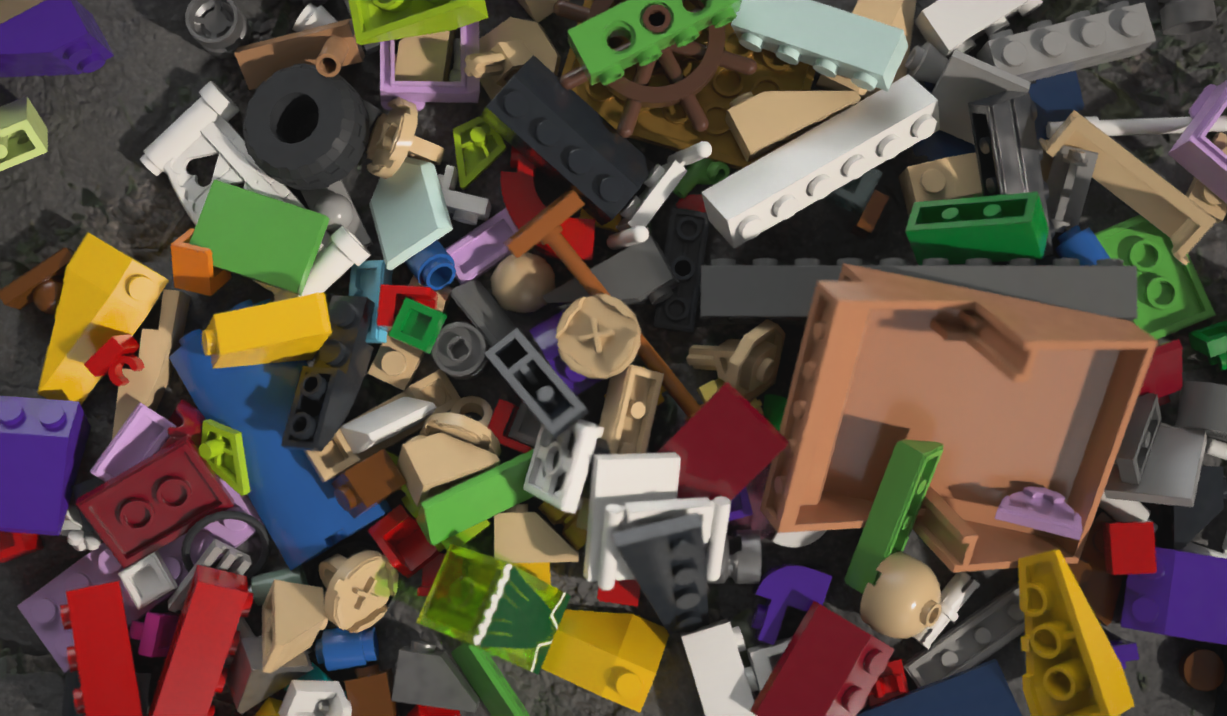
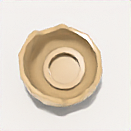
M526 252L518 259L513 255H509L497 264L491 276L492 294L505 310L518 313L535 312L547 305L543 296L556 289L555 273L551 265L546 262V259L539 255Z

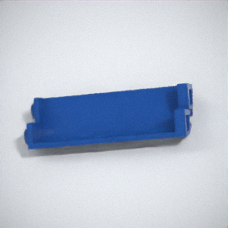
M270 298L253 304L252 300H246L234 306L230 311L272 302ZM201 329L194 330L179 340L181 347L169 359L205 419L214 420L242 433L250 493L247 495L290 571L322 555L343 539L371 526L392 511L385 499L354 519L350 511L344 510L335 498V489L332 483L340 475L322 482L303 450L286 449L281 446L302 367L308 366L306 360L213 369L211 355H205L203 351Z

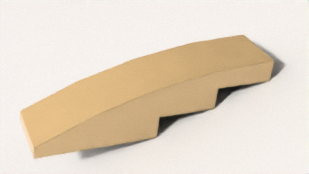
M163 290L159 330L142 329L139 358L143 361L145 368L134 372L132 369L122 368L123 375L130 382L127 385L118 386L112 439L139 402L156 412L174 369L169 357L180 348L179 340L184 336L190 295L177 290Z

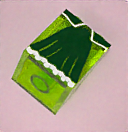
M450 544L416 623L511 665L539 675L571 595L506 561Z

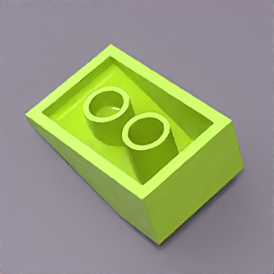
M348 0L356 43L359 45L451 31L489 18L485 0Z

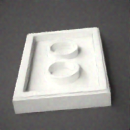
M677 453L594 455L583 573L588 582L598 581L605 507L608 504H618L624 507V503L677 499L681 460ZM618 551L615 580L635 579Z

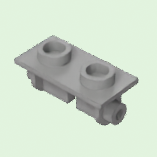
M1063 145L1054 155L1047 180L1049 198L1046 204L1048 218L1052 221L1055 232L1063 233L1064 229L1069 230L1079 224L1098 152Z

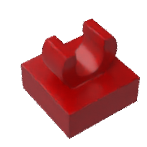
M131 334L112 336L84 364L94 377L108 375L111 382L117 386H124L130 382L123 375L122 368L124 364L129 365L130 369L134 372L142 371L145 368L143 361L133 355L140 348V344Z
M899 657L888 660L886 669L880 674L867 696L868 707L909 692L902 659Z

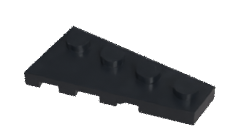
M698 512L612 533L618 551L669 634L692 632L701 626L709 625L703 525Z

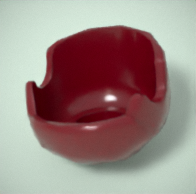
M181 400L168 420L175 424L176 427H169L167 429L169 439L159 451L187 435L190 436L199 449L203 421L206 420L202 413L185 400Z

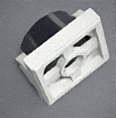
M579 419L554 439L541 424L523 490L562 511L575 513L576 509L581 510L584 500L582 498L590 499L594 455L610 454L607 441L601 438L604 427Z

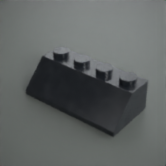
M533 55L486 106L479 117L563 192L575 191L585 204L581 208L603 226L612 221L642 186L655 164L626 138L619 136L617 130L572 89L566 90L559 82L560 78Z

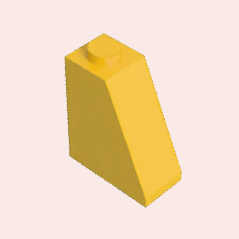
M314 293L213 315L207 329L202 331L204 354L211 355L213 369L312 360L332 333L325 293Z

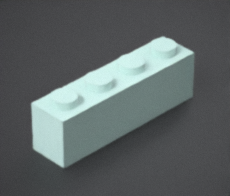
M742 0L740 9L736 12L737 17L731 23L739 43L749 50L761 52L762 49L774 52L784 62L797 65L800 61L812 65L814 70L824 76L834 78L838 74L850 78L853 84L869 91H873L875 87L885 91L889 90L908 49L904 30L813 0Z

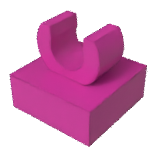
M147 612L144 623L132 620L129 637L141 640L138 654L151 658L166 657L180 614L173 612Z

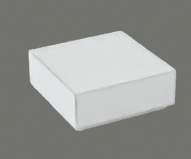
M153 552L118 573L138 610L145 608L178 588L159 552Z

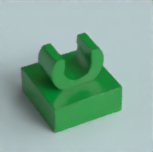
M405 298L388 336L430 354L447 316L442 312Z
M1227 321L1188 333L1191 348L1206 355L1210 365L1218 364L1221 371L1227 369Z

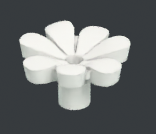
M68 506L60 535L67 536V542L78 551L98 549L101 544V537L96 531L86 532L78 509L74 506Z

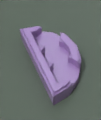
M1028 486L1024 487L1021 492L1005 496L994 518L1077 540L1080 539L1082 534L1080 515L1078 513L1075 514L1074 510L1064 502L1065 497L1062 494L1044 487Z

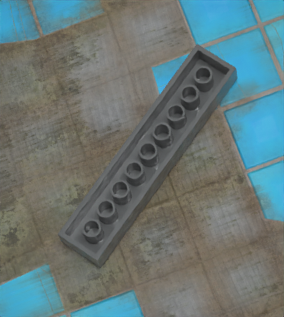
M720 258L712 259L711 266H701V318L704 325H760L767 319L778 325H806L817 281H839L843 263L1128 321L1137 318V266H1123V259H1099L1096 261V265L1079 266V259L1053 260V265L1035 266V259L1023 258L1009 260V265L992 266L991 259L979 258L966 260V265L949 266L948 259L935 258L923 260V265L905 266L904 259L891 258L880 260L879 266H863L862 259L848 258L837 260V266H820L819 259L805 258L796 259L795 266H778L777 259L762 258L754 259L753 266H736V260Z

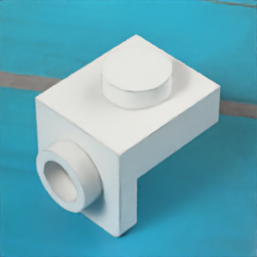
M447 165L444 175L438 174V179L448 212L454 214V220L466 224L477 225L478 220L487 221L492 207L489 199L455 191L458 172L456 167Z
M292 680L278 713L279 716H351L352 708L339 681Z

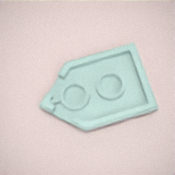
M406 156L402 165L392 177L387 179L380 177L369 205L386 269L391 271L453 230V226L434 164Z

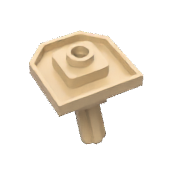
M510 17L479 39V53L469 54L465 58L467 66L464 71L468 76L480 78L481 84L490 99L493 100L533 55L556 76L561 57L541 24Z
M767 319L745 334L742 340L728 339L719 346H691L686 360L695 369L717 370L718 378L724 380L725 383L728 382L750 403L775 384L786 333L778 324Z

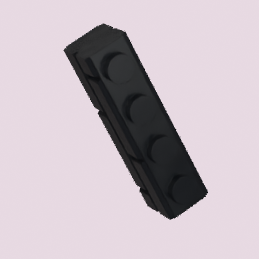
M1004 91L991 95L988 98L968 103L983 196L1038 192L1049 227L1043 258L1054 254L1052 239L1055 237V228L1052 221L1048 218L1046 201L1049 198V188L1042 178L1040 161L1043 158V148L1036 138L1034 121L1037 118V108L1033 100L1030 99V92ZM1009 261L995 262L1002 265H1009Z

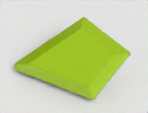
M477 117L453 129L461 189L465 190L507 150L501 135L481 117Z
M211 419L203 421L201 445L199 446L201 457L206 459L213 471L241 496L250 493L242 433Z

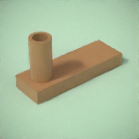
M352 18L241 46L234 52L249 90L258 88L273 73L282 68L294 66V64L306 63L308 65H316V69L321 75L334 77L339 73L341 67L363 62L365 57L362 46L356 43Z

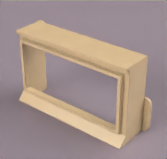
M1075 110L1072 111L1048 141H1045L1043 138L1038 140L1042 148L1052 157L1063 145L1098 152L1092 178L1170 237L1174 246L1171 252L1184 265L1189 263L1186 254L1217 221L1199 205Z

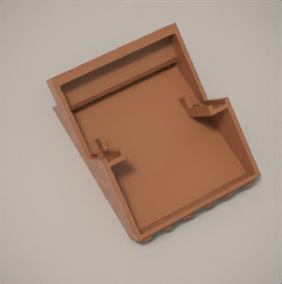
M843 263L839 281H817L779 431L789 441V444L772 460L760 511L778 533L864 528L896 443L899 440L905 439L939 442L944 445V450L912 529L952 573L1018 568L1019 558L1055 549L1061 551L1067 564H1077L1158 341L1128 320ZM1028 486L1044 487L1062 494L1065 497L1064 502L1074 510L1075 514L1078 513L1080 515L1082 534L1080 539L1077 540L994 518L1005 496L1021 492L1024 487Z

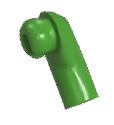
M705 158L689 164L685 167L688 171L672 192L679 198L685 199L696 185H715L729 177V167L724 162H715Z

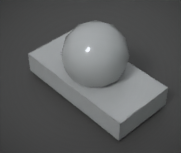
M342 180L319 190H301L311 211L324 214L330 218L326 228L330 235L343 225L366 248L373 245Z

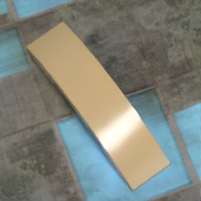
M439 369L408 386L402 393L352 420L401 397H411L433 402L436 409L430 416L437 413L450 412L456 401L461 398L445 372ZM426 419L420 424L359 454L353 453L341 432V426L321 452L303 451L322 482H325L342 474L383 448L387 450L422 429Z

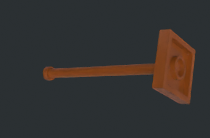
M565 191L503 242L509 252L517 259L539 241L542 245L548 244L590 296L596 294L610 295L560 233L563 230L560 224L585 205L575 191ZM640 333V347L637 355L649 370L664 374L662 386L686 414L684 419L688 422L704 404L699 405L643 334Z

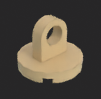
M400 97L391 100L387 106L391 107L392 110H390L388 115L382 113L378 117L370 135L367 146V158L372 160V164L369 163L367 165L368 171L384 179L390 178L400 168L407 155L415 159L431 162L434 165H440L445 149L414 136L418 118L416 105Z
M596 294L587 298L584 296L575 300L563 312L556 327L558 351L561 359L572 371L590 379H607L621 373L633 362L640 347L641 329L636 315L624 302L607 294Z
M463 397L456 401L450 412L437 413L426 419L419 434L427 437L442 432L497 454L498 458L501 453L499 440L487 428L493 413L491 406L480 397ZM474 412L479 414L482 419L476 421L463 414Z
M365 550L353 555L349 559L340 554H334L319 564L320 578L327 588L324 610L330 622L342 630L358 633L373 626L384 616L389 608L385 605L389 596L394 598L396 595L399 574L383 554L378 551Z

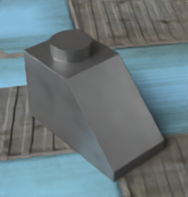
M411 641L410 647L404 646L399 650L392 701L476 712L479 707L480 698L446 652L435 650V643Z

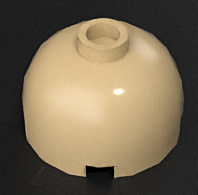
M901 551L888 556L876 569V571L882 573L876 585L869 582L866 585L860 604V617L864 623L868 624L871 629L878 633L896 639H907L921 633L927 627L933 626L939 619L942 610L940 605V584L931 568L922 561Z

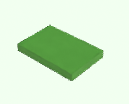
M214 179L189 244L209 248L212 251L213 267L301 296L330 218L324 214Z
M1135 216L1094 233L1111 259H1123V266H1137V318L1131 322L1157 340L1216 315L1189 254H1186L1189 260L1187 265L1176 259L1171 252L1174 246L1170 237L1143 216Z

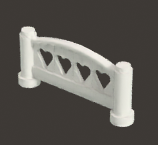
M211 80L199 91L201 97L144 150L145 154L140 158L141 162L156 176L162 172L168 175L179 201L195 226L214 179L230 185L245 183L243 189L305 208L284 184L268 176L254 163L255 161L248 154L245 147V140L227 122L240 111L239 108ZM219 154L211 183L208 186L201 187L198 184L197 176L190 175L187 172L188 162L192 159ZM342 225L332 235L325 231L301 296L325 292L352 265L360 266L371 256L366 247L345 226ZM255 281L273 292L275 295L273 302L300 297V295Z

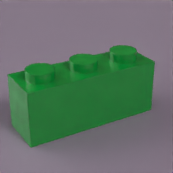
M1038 192L914 202L905 232L918 266L923 265V260L935 258L948 259L949 265L966 264L968 259L979 258L991 259L992 262L1023 258L1043 259L1049 227Z

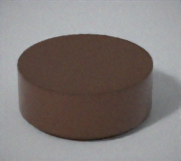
M1194 648L1187 651L1180 659L1179 674L1187 686L1199 691H1211L1222 683L1225 676V666L1222 659L1215 652L1203 648Z

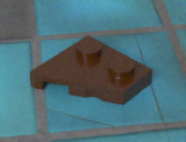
M1097 511L1079 562L1077 564H1068L1098 622L1108 627L1113 619L1124 574L1112 575L1106 573L1102 523L1114 521L1103 511Z

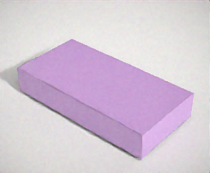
M507 208L445 248L454 260L455 277L461 285L475 280L496 266L504 258L512 255L503 242L518 231V229L512 222Z
M139 402L90 472L105 482L109 481L159 452L169 437L167 429L169 427H176V425Z

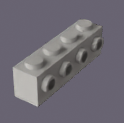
M1121 1L1107 6L1104 9L1105 12L1091 15L1089 10H1085L1066 17V22L1052 25L1051 20H1044L1028 26L1025 32L1013 34V31L1009 29L994 33L988 37L989 41L985 43L976 56L978 60L1030 82L1139 55L1153 44L1156 39L1145 2L1130 6L1129 1Z

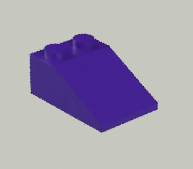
M45 0L0 24V77L91 73L103 67L105 60L114 56L93 15L77 0Z
M0 396V531L60 536L73 492L71 486L75 485L91 429L79 401Z
M1155 547L1157 571L1151 574H1128L1121 627L1227 645V559Z

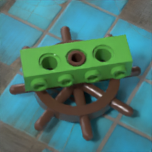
M559 0L554 4L553 10L556 15L581 23L567 30L568 43L580 66L561 76L559 81L561 86L566 90H571L589 81L591 86L601 82L612 94L624 100L625 105L617 127L619 136L623 138H628L633 134L641 107L663 108L681 103L693 128L698 132L705 131L708 128L709 122L695 95L710 82L718 67L720 66L745 75H752L757 70V64L753 59L724 50L725 25L737 17L736 12L739 11L742 0H689L696 7L690 11H687L682 5L686 0H626L617 6L615 5L621 0H594L591 8L565 0ZM705 28L708 35L707 45L694 41L700 36L699 31ZM614 36H623L629 40V42L615 49H611L607 44ZM672 52L701 60V63L690 75L685 77ZM656 60L661 65L670 85L660 87L648 86ZM638 63L633 81L623 76L625 74L624 69Z

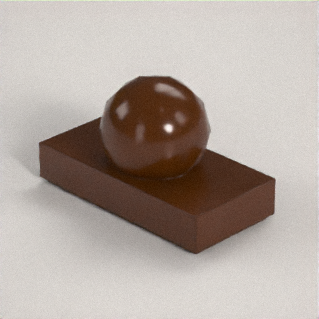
M67 247L62 248L0 289V299L4 305L21 310L34 301V304L41 312L55 315L64 283L65 268L75 251Z

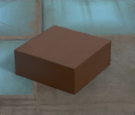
M874 190L867 198L850 233L865 240L872 233L889 197Z

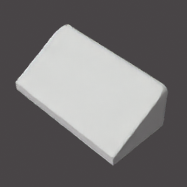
M401 397L342 425L341 432L353 453L359 454L420 424L435 412L436 406L433 402L411 397Z

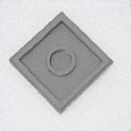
M954 50L931 93L938 100L940 130L974 144L968 103L988 98L991 95L1004 91L1028 92L1031 82L958 50Z
M1159 427L1139 485L1123 483L1118 465L1113 464L1104 489L1106 498L1193 507L1207 442L1206 430Z

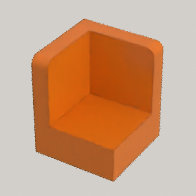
M190 228L171 243L174 288L212 296L232 278L231 272L213 267L212 251L209 248L189 244L195 230Z

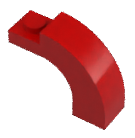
M512 146L511 168L517 169V173L501 171L500 182L505 206L512 222L519 230L545 209L546 206L536 193L537 167ZM567 218L560 224L563 228L560 233L584 263L593 266L596 219ZM539 241L533 246L542 254L561 261L548 244L542 245Z

